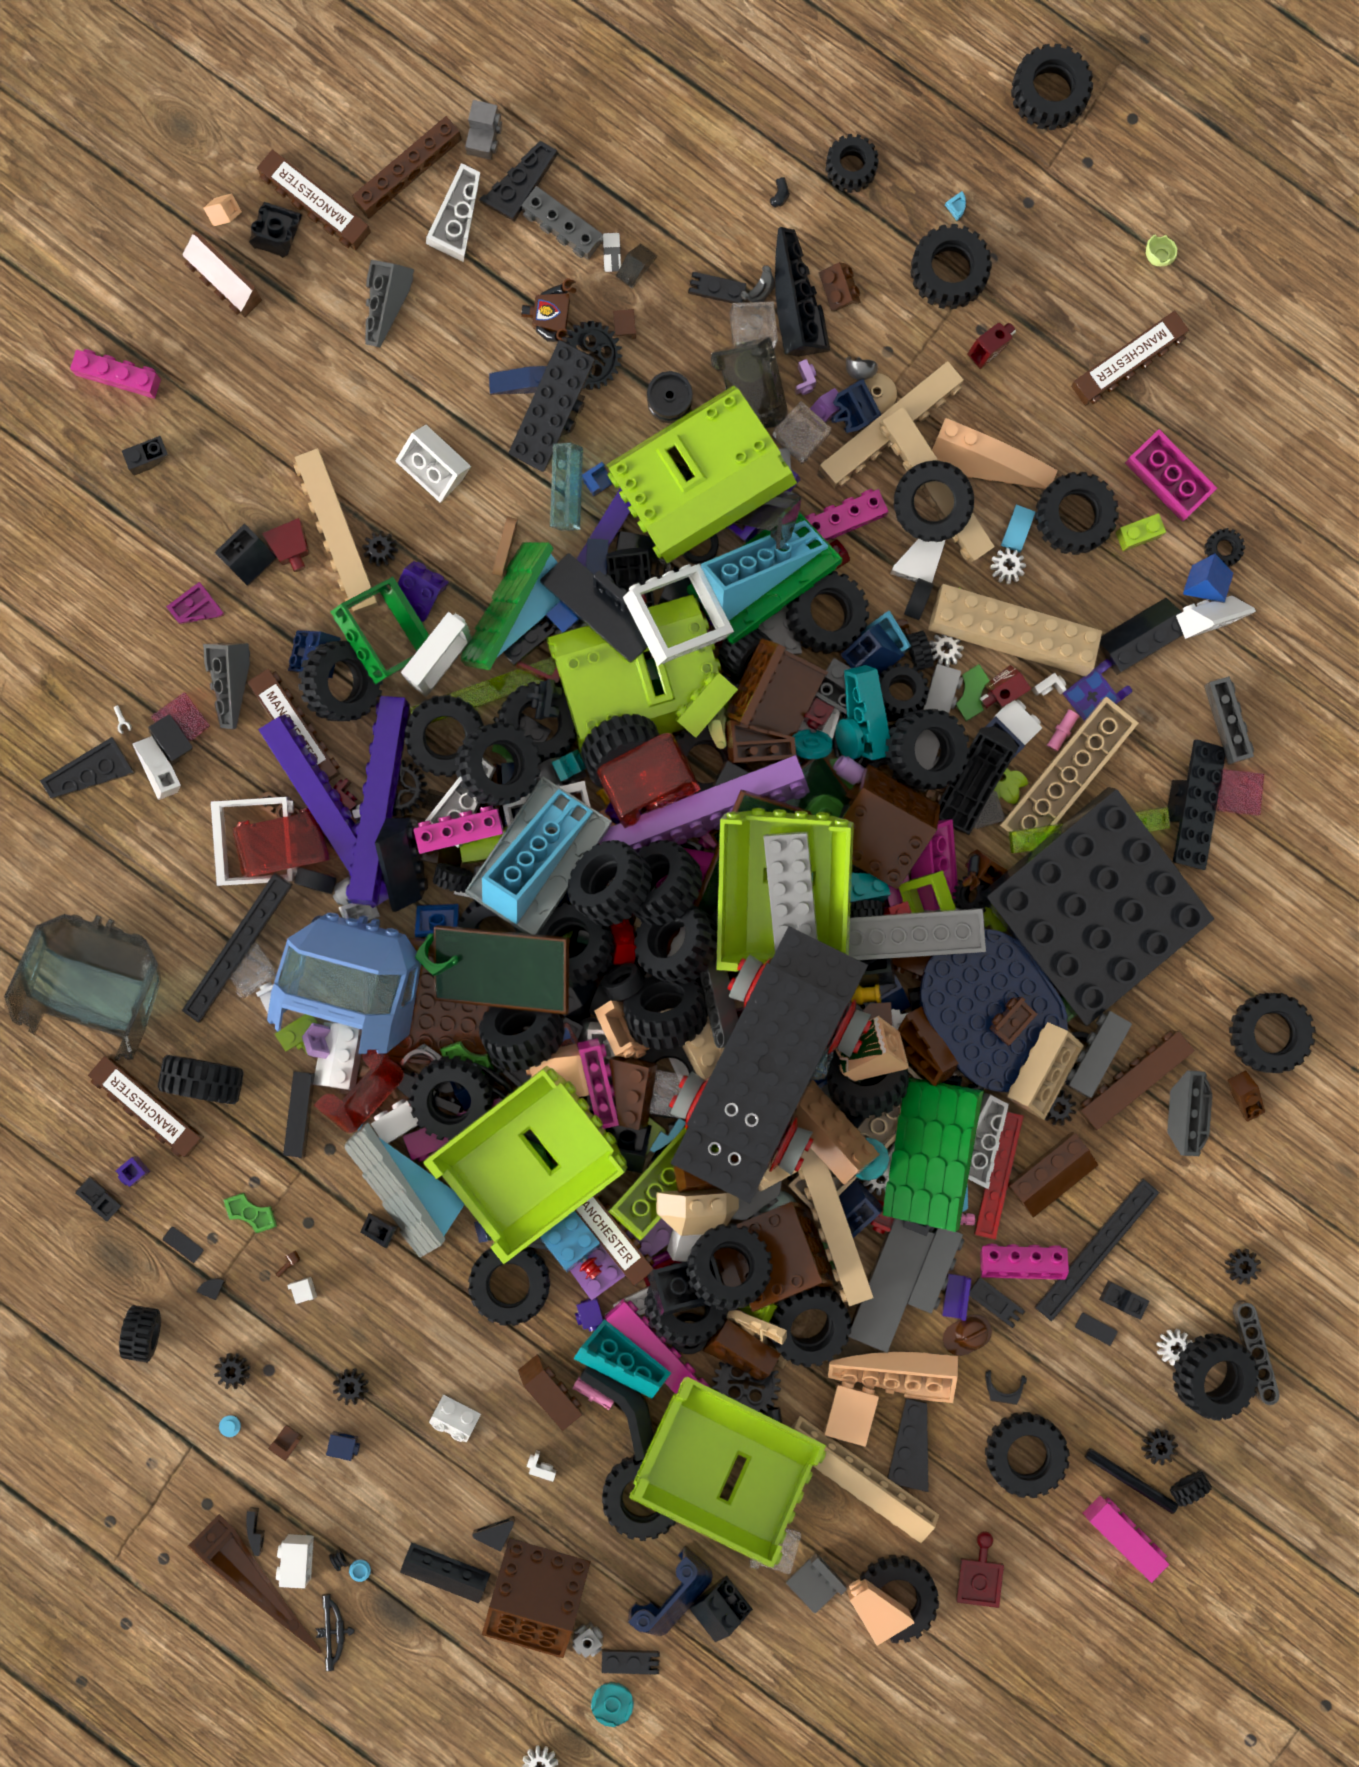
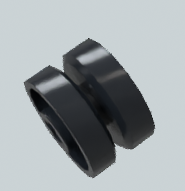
M667 371L661 372L651 380L647 390V403L653 417L661 422L674 423L690 412L693 393L687 378L680 373Z

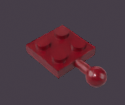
M983 1531L978 1534L976 1539L980 1547L978 1560L961 1558L956 1602L999 1608L1004 1564L987 1561L988 1548L992 1546L994 1540L989 1532Z

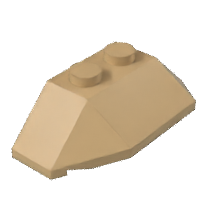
M722 1189L680 1193L678 1191L657 1192L656 1213L680 1236L705 1234L710 1228L714 1229L717 1225L724 1224L727 1226L739 1209V1198Z

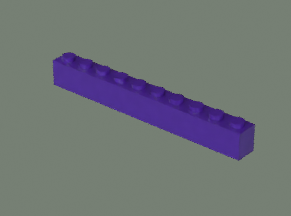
M380 696V702L376 705L377 720L373 724L374 739L369 747L371 757L370 762L366 765L367 781L363 784L364 800L359 808L361 815L360 823L356 826L357 843L353 845L354 861L349 869L351 876L350 884L346 887L347 899L353 904L378 906L383 874L375 841L385 819L392 818L405 740V729L410 709V703L404 697Z
M286 714L278 716L258 730L349 871L350 865L354 861L353 845L357 843V824L355 825L352 820L350 810L341 803L337 790L329 784L327 774L320 770L315 755L306 748L305 739L298 735L294 729L295 724L292 719L287 717ZM383 877L378 905L389 899Z

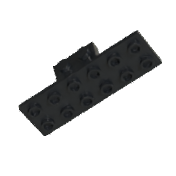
M562 340L558 341L511 445L510 455L541 472L546 470L561 435H566L573 431L576 425L575 418L584 408L585 403L583 401L585 396L580 393L595 363L594 357Z
M568 553L540 579V583L628 662L632 663L648 648L623 599L628 592L624 588L617 587L614 584V580L608 574L604 575L601 571H598L594 575Z
M1198 739L1193 741L1187 780H1172L1165 821L1179 823L1173 862L1206 870L1225 753L1223 747Z

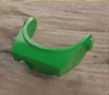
M434 933L427 935V939L415 955V959L433 976L450 969L459 962V957L456 955L449 961L441 964H436L429 960L428 950L434 941Z

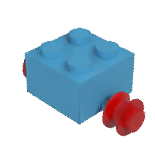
M575 1211L540 1236L541 1241L567 1273L580 1262L583 1264L579 1271L587 1273L585 1279L591 1278L593 1280L602 1273L600 1269L603 1265H596L595 1261L597 1258L592 1257L588 1259L587 1257L601 1246L600 1242Z

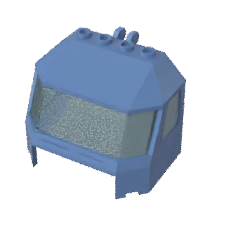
M336 913L323 915L287 938L271 991L267 1021L270 1024H275V1029L279 1032L281 1030L283 1013L287 1010L296 1011L362 1029L358 1054H367V1050L377 1049V1053L389 1052L410 1034L421 963L415 959L417 952L407 936L398 933L399 931L393 928H379V919H373L371 923H367L368 917L364 915L360 916L359 919L341 918Z

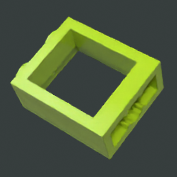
M943 870L906 881L899 887L903 902L908 901L912 913L924 912L917 888L932 884L941 911L956 910Z

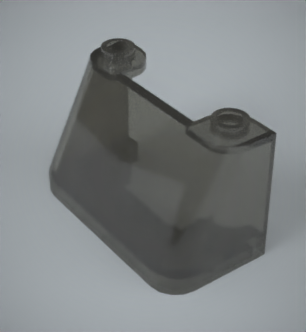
M769 337L723 348L711 353L712 367L716 368L717 371H722L726 390L733 385L737 387L765 429L777 427L787 419L786 399L773 344Z

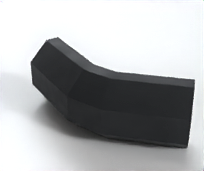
M629 548L606 554L608 574L614 580V584L617 587L624 588L629 592L631 586L637 583L644 585L647 580L651 579L648 549ZM653 591L645 593L648 602L646 603L647 608L655 606ZM650 650L643 652L644 659L652 657Z
M997 727L980 728L969 747L970 754L966 756V759H969L967 766L962 767L964 770L961 777H956V782L948 784L938 803L941 805L939 820L953 819V829L970 835L993 790L1018 750V746L1011 735Z
M586 1366L581 1373L580 1379L619 1404L627 1416L636 1461L643 1460L654 1437L647 1402L640 1392Z

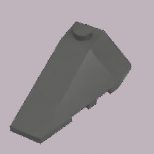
M376 260L370 261L366 287L370 288V299H366V306L369 307L365 331L366 345L381 347L410 291L414 269Z
M203 644L204 664L206 672L210 671L212 683H210V688L216 694L215 708L220 727L236 729L250 666L249 644Z

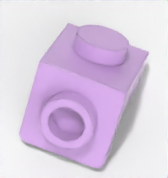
M807 359L798 364V369L804 383L795 387L796 395L800 393L802 395L808 394L816 386V379L814 377L816 376V371L812 364L809 365Z
M312 1023L304 1033L302 1039L309 1056L323 1059L328 1057L330 1052L325 1037L331 1031L329 1026Z

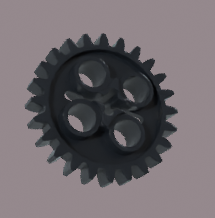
M588 321L587 323L580 322V326L573 325L574 331L567 330L569 337H562L563 341L575 348L578 345L581 350L589 352L588 355L598 359L594 363L595 373L592 374L590 371L583 389L593 390V387L594 389H600L601 385L607 386V380H614L611 374H618L615 367L621 366V363L617 361V358L623 357V355L617 354V351L622 348V346H616L619 338H612L615 332L608 331L609 326H602L601 322L594 323V321ZM587 336L589 338L588 345H586L585 339ZM603 347L605 349L604 356H602L601 350Z
M719 1362L721 1370L715 1369L714 1371L719 1377L712 1378V1382L718 1385L713 1386V1390L730 1397L729 1391L736 1389L740 1392V1396L732 1399L758 1412L762 1410L765 1414L768 1413L767 1406L774 1407V1403L771 1400H778L779 1398L774 1392H780L781 1390L780 1387L775 1386L781 1383V1379L774 1378L779 1374L778 1370L772 1371L770 1376L764 1380H755L744 1371L741 1377H734L731 1372L736 1367L728 1363ZM728 1381H733L739 1384H728ZM745 1381H749V1385H751L748 1389H744L743 1384ZM761 1385H763V1386H765V1389H761V1388H759V1387H754V1386H761ZM757 1392L761 1395V1399L754 1402L750 1399V1394Z

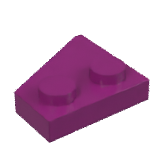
M200 582L166 606L179 624L225 615Z

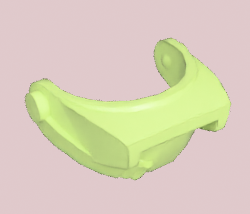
M724 707L708 723L710 735L716 746L720 749L725 748L727 745L725 722L730 721V718L724 715L726 711Z

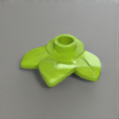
M1007 768L1004 772L1005 778L999 780L990 796L992 802L1002 797L1006 802L1016 804L1019 800V788L1028 785V780L1023 773L1018 770L1010 771Z

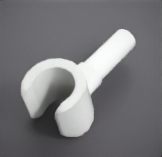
M115 706L114 710L119 721L118 731L124 734L121 728L123 724H126L129 731H131V724L125 721L119 706Z

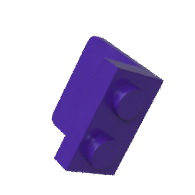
M415 561L404 568L398 581L399 587L421 622L428 618L438 595L447 588L449 583L442 575L433 573L424 564Z

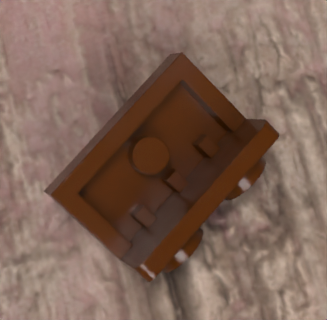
M839 262L819 272L831 311L835 312L852 303H861L859 288L853 280L854 272L848 264Z
M1023 997L1011 998L1005 1005L1007 1007L1002 1014L998 1013L991 1022L993 1024L989 1027L1007 1046L1012 1044L1037 1015L1024 1002L1026 999Z

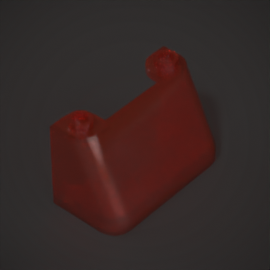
M663 733L603 764L597 770L601 784L624 828L635 825L641 817L639 809L674 791H677L680 796H691L701 790L683 749L671 733Z
M309 808L300 809L299 814L253 824H250L249 820L237 822V827L232 828L243 877H252L330 860L322 829Z
M377 1049L367 1050V1054H363V1060L370 1067V1070L342 1101L333 1094H326L314 1104L321 1113L346 1133H353L358 1130L403 1080L404 1073L401 1067L386 1053H377Z

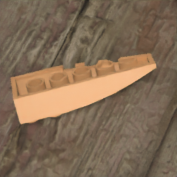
M945 418L932 448L939 461L948 462L958 467L967 478L973 477L986 481L993 480L1006 484H1019L1025 487L1046 489L1054 481L1058 471L1002 441Z
M883 1352L850 1356L830 1361L828 1378L851 1384L860 1382L870 1389H874L876 1386L885 1389V1392L889 1394H894V1391L903 1393L904 1397L909 1399L953 1403L958 1378V1356L929 1354L925 1352Z

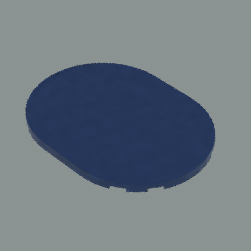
M985 929L986 952L931 955L921 979V1006L930 1025L945 1041L959 1063L957 1065L958 1070L966 1078L988 1090L1009 1092L1010 1087L1019 1076L1021 1067L1025 1065L1031 1048L1035 1046L1039 1039V1034L1045 1028L1047 1022L1068 1031V1016L1057 990L1019 941L1003 932ZM1023 997L1026 999L1024 1002L1037 1015L1012 1044L1007 1046L989 1027L993 1024L991 1022L998 1013L1002 1014L1007 1007L1005 1005L1011 998Z

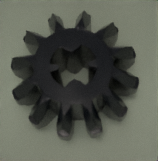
M380 531L379 537H377L376 533L373 532L372 540L368 537L365 538L369 545L365 544L362 546L366 550L363 555L365 558H369L370 564L376 561L377 567H381L382 561H384L385 565L388 566L389 562L387 559L390 558L393 561L396 559L392 553H398V549L394 547L397 545L396 540H391V534L385 536L384 532ZM379 545H383L385 549L384 551L381 550L382 553H378L376 550L377 547L379 548Z
M1061 1090L1050 1108L1045 1121H1049L1052 1118V1125H1056L1058 1120L1060 1125H1065L1064 1118L1067 1121H1071L1072 1118L1068 1114H1076L1075 1110L1070 1109V1107L1076 1105V1102H1068L1072 1095L1068 1094L1064 1098L1065 1091ZM1055 1103L1063 1106V1109H1060V1113L1054 1111V1106H1057Z
M1245 1248L1243 1252L1240 1249H1236V1256L1232 1253L1228 1254L1232 1260L1231 1262L1225 1261V1264L1230 1266L1225 1269V1272L1231 1273L1230 1280L1237 1279V1283L1241 1285L1243 1281L1246 1284H1250V1277L1254 1280L1258 1279L1254 1273L1255 1271L1261 1272V1269L1256 1267L1261 1264V1261L1254 1260L1257 1256L1256 1253H1250L1249 1249ZM1240 1264H1246V1269L1239 1268Z
M228 1353L226 1358L220 1357L219 1361L221 1364H216L214 1367L219 1370V1372L214 1374V1377L221 1376L222 1379L218 1381V1384L220 1385L225 1381V1389H229L231 1384L234 1389H237L239 1384L242 1386L246 1384L244 1378L250 1377V1374L245 1371L249 1370L251 1366H244L243 1363L247 1361V1358L245 1357L240 1361L239 1353L235 1354L234 1359L231 1353ZM234 1367L236 1369L235 1374L230 1375L229 1371Z
M348 1368L344 1370V1375L338 1373L337 1378L339 1380L333 1382L334 1386L339 1387L334 1389L333 1393L341 1394L337 1398L338 1401H341L343 1397L346 1398L345 1405L349 1404L350 1399L356 1405L358 1403L357 1398L364 1400L365 1396L363 1393H368L369 1388L363 1386L368 1384L369 1380H361L365 1374L362 1372L357 1376L356 1368L352 1370L351 1374ZM347 1382H349V1384L351 1382L355 1384V1391H353V1389H351V1391L347 1389Z
M1155 1428V1435L1148 1431L1147 1434L1150 1438L1142 1439L1147 1444L1141 1447V1450L1146 1452L1144 1457L1146 1459L1151 1458V1463L1154 1465L1159 1461V1464L1163 1466L1165 1459L1171 1463L1172 1459L1169 1456L1171 1454L1177 1455V1452L1172 1450L1178 1447V1444L1173 1442L1175 1436L1173 1434L1168 1436L1166 1429L1161 1433L1160 1429ZM1157 1444H1159V1445L1162 1444L1164 1447H1163L1162 1450L1159 1449V1451H1158V1449L1156 1448V1445H1157Z

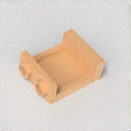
M611 1000L596 1009L594 1012L615 1056L638 1059L646 1054L645 1051L650 1048L639 1044L630 1035L624 1018L623 1002Z
M842 1381V1384L836 1383L835 1395L823 1433L825 1436L866 1447L879 1396L875 1394L874 1389L863 1386L861 1390L854 1388L855 1384Z

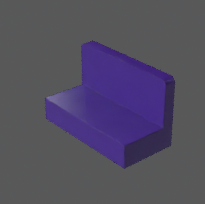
M948 1273L947 1278L949 1280L945 1288L942 1316L959 1318L962 1321H966L971 1278L969 1276Z

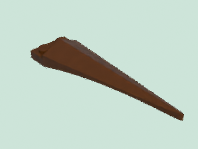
M218 1514L187 1547L208 1568L314 1651L321 1654V1649L278 1593L235 1529Z

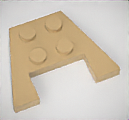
M741 1310L729 1311L727 1314L729 1321L768 1345L767 1337L782 1345L787 1338V1330L747 1315ZM780 1355L776 1365L783 1369L787 1360Z

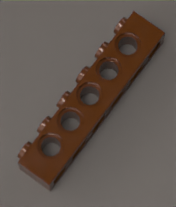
M445 116L352 195L357 207L368 219L371 218L462 140L458 128Z

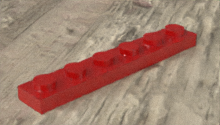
M1010 1112L1006 1114L1003 1131L1000 1134L999 1148L995 1155L994 1169L990 1176L989 1190L984 1187L974 1231L975 1235L996 1240L1023 1115Z

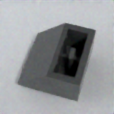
M834 658L827 668L828 674L827 676L825 675L815 696L847 715L844 670L851 668Z

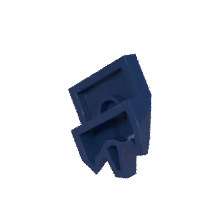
M864 379L855 382L837 394L833 404L840 411L831 417L832 423L844 421V430L846 433L860 430L881 416Z

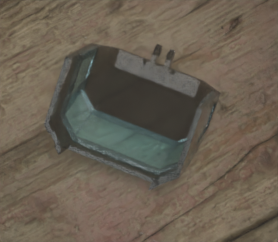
M63 914L35 927L4 999L12 1022L19 1026L22 1023L29 1027L28 1032L33 1035L36 1034L45 1013L123 1038L114 1059L119 1061L122 1057H125L127 1060H133L145 1033L161 983L159 965L147 940L139 934L134 933L131 935L124 933L123 930L115 927L114 920L109 919L106 926L102 924V917L98 915L94 918V921L89 922L75 914L71 916Z

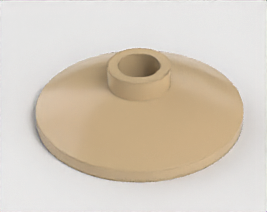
M876 373L873 377L864 380L881 414L894 405L897 398V389L889 377ZM879 389L881 393L879 395H875L873 393V390Z

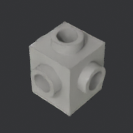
M589 1622L587 1625L579 1626L574 1631V1643L572 1646L579 1655L582 1653L585 1658L589 1655L593 1657L602 1650L601 1646L603 1645L604 1635L597 1626L594 1627ZM590 1640L591 1643L586 1645L584 1641Z

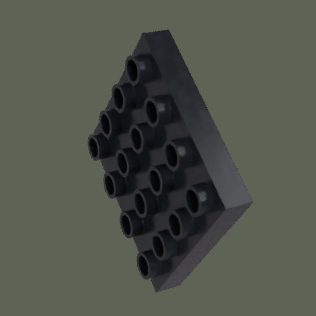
M1111 787L1101 792L979 894L1010 935L1019 941L1045 973L1075 1019L1085 1026L1093 1022L1101 1013L1106 1011L1214 920V917L1118 789Z

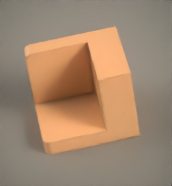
M232 193L216 197L204 207L214 226L231 222L242 212Z

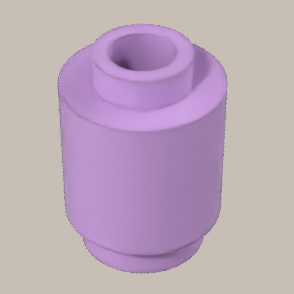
M840 756L833 766L836 774L850 784H859L862 781L865 768L849 756Z

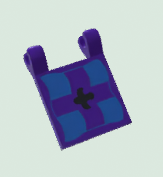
M1108 659L1094 668L1087 677L1084 676L1062 693L1083 721L1086 720L1103 698L1107 697L1117 704L1132 693L1130 686H1126L1118 693H1115L1101 674L1112 666Z

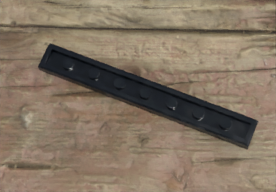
M277 873L272 875L182 1009V1012L198 1023L202 1021L293 884Z
M1142 1178L1068 1266L1069 1273L1066 1280H1057L1036 1304L1035 1308L1052 1322L1160 1192Z

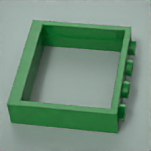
M394 577L341 603L331 611L334 620L341 628L347 641L351 644L357 657L375 684L404 669L413 656L386 670L348 609L380 593L416 652L430 636Z

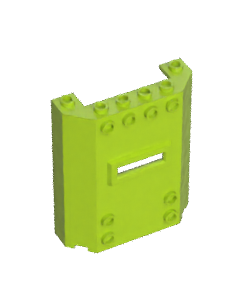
M734 385L606 464L610 471L607 475L616 489L618 487L621 488L622 491L619 492L624 503L629 502L631 504L628 507L634 518L639 517L640 521L637 522L643 533H649L656 545L653 547L654 552L659 559L663 557L666 563L676 559L797 484L778 447L740 390ZM674 446L695 476L688 481L685 480L667 452Z
M693 595L648 607L668 648L706 634L707 630H709L706 617L703 618L700 611L698 599L694 598ZM589 626L546 638L551 656L554 658L577 733L578 738L576 740L580 753L582 752L581 748L583 742H585V737L587 734H591V730L595 726L598 727L602 721H608L614 716L620 717L622 714H639L641 717L649 718L656 725L660 736L685 729L674 720L677 717L675 713L682 705H688L691 701L689 698L696 689L701 690L705 685L703 681L711 672L715 674V672L721 670L718 658H714V644L659 666L656 663L664 694L655 696L643 653L630 663ZM728 702L723 706L725 709L728 707Z
M753 808L752 811L727 812V814L722 816L720 819L717 970L738 972L737 968L742 958L747 959L749 955H752L760 962L765 963L770 957L773 958L775 954L764 835L808 832L818 941L849 955L853 822L836 816H829V813L826 812L808 815L806 811H795V814L786 813V810L781 809L765 812L763 808Z
M549 1066L541 1069L423 1162L436 1179L443 1176L494 1241L490 1248L503 1264L625 1173L627 1169V1162L615 1144V1137L610 1132H606L602 1127L603 1123L597 1115L593 1116L589 1111L588 1103L583 1098L580 1099L575 1093L576 1088L570 1081L566 1082L562 1076ZM529 1129H531L558 1163V1166L553 1170L549 1168L523 1135Z
M689 1377L683 1378L677 1394L674 1393L637 1472L633 1483L635 1487L631 1491L629 1498L768 1567H774L775 1564H779L783 1553L780 1552L782 1546L779 1544H782L786 1537V1526L788 1523L791 1524L794 1519L795 1512L793 1510L796 1503L799 1504L803 1498L804 1492L802 1489L805 1483L808 1484L812 1477V1466H817L818 1463L821 1464L825 1458L826 1451L824 1449L826 1445ZM740 1455L746 1458V1461L729 1500L726 1501L720 1498V1495L737 1456Z

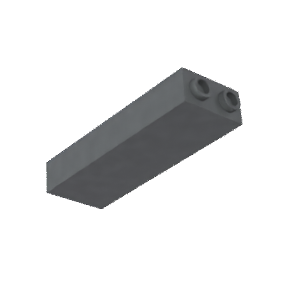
M896 1218L893 1219L891 1224V1231L886 1234L868 1279L873 1298L858 1303L850 1323L852 1327L851 1334L847 1335L852 1339L886 1353L889 1350L935 1236L930 1230L926 1237L904 1228L903 1220Z

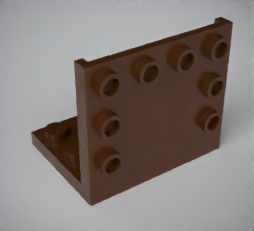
M761 638L737 687L738 690L733 695L724 715L747 726L751 725L767 731L770 730L793 736L798 732L804 716L808 712L828 671L786 651V647Z
M867 764L863 771L860 790L842 819H847L854 823L852 864L898 890L936 833L941 805Z
M791 1201L737 1224L739 1228L742 1226L748 1227V1232L752 1234L754 1231L759 1234V1241H765L767 1244L766 1252H770L772 1257L770 1264H773L772 1272L769 1275L771 1279L764 1292L753 1303H750L752 1312L816 1286L831 1288L839 1285L834 1279L832 1266L828 1261L824 1245L808 1205ZM729 1248L741 1283H743L749 1274L748 1263L740 1252Z
M509 1538L482 1635L564 1658L573 1632L591 1561Z

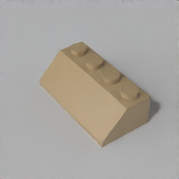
M1047 1022L1045 1028L1041 1030L1035 1046L1031 1048L1025 1065L1021 1067L1017 1080L1010 1087L1007 1097L1018 1106L1045 1120L1084 1045L1069 1031Z

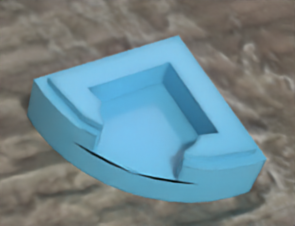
M963 191L945 203V206L956 221L962 217L966 207V198Z

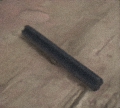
M1089 1448L1085 1453L1084 1457L1166 1511L1174 1514L1178 1509L1179 1505L1092 1448Z

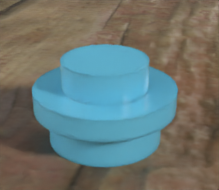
M233 1415L225 1416L219 1423V1430L226 1437L237 1435L241 1428L239 1419Z
M362 1559L354 1561L349 1568L351 1578L358 1582L365 1581L371 1573L369 1563Z

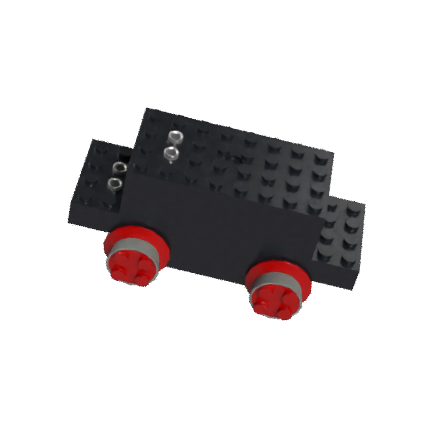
M788 926L773 958L770 957L765 963L760 962L752 955H749L747 959L742 958L737 968L740 972L736 979L732 978L727 989L731 991L729 994L730 998L744 1002V1010L711 1076L704 1080L694 1072H691L689 1076L684 1075L678 1086L682 1088L679 1095H674L669 1104V1107L672 1108V1115L686 1119L685 1129H687L671 1164L749 1204L777 1151L778 1153L769 1172H772L778 1165L790 1175H792L794 1170L799 1171L804 1161L801 1156L804 1150L809 1151L814 1139L810 1138L813 1132L797 1128L798 1117L796 1116L787 1135L785 1134L835 1033L836 1036L827 1054L832 1053L837 1048L850 1057L852 1052L857 1054L862 1044L859 1038L862 1032L867 1034L872 1024L869 1021L871 1014L856 1010V999L853 1000L845 1018H843L868 967L867 964ZM714 1144L718 1145V1152L712 1150ZM733 1154L739 1157L738 1162L732 1161Z

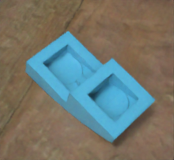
M1016 504L1001 546L1014 551L1017 550L1019 553L1021 552L1035 511Z
M679 1117L669 1135L661 1131L651 1146L650 1151L655 1152L672 1141L683 1129L686 1121Z

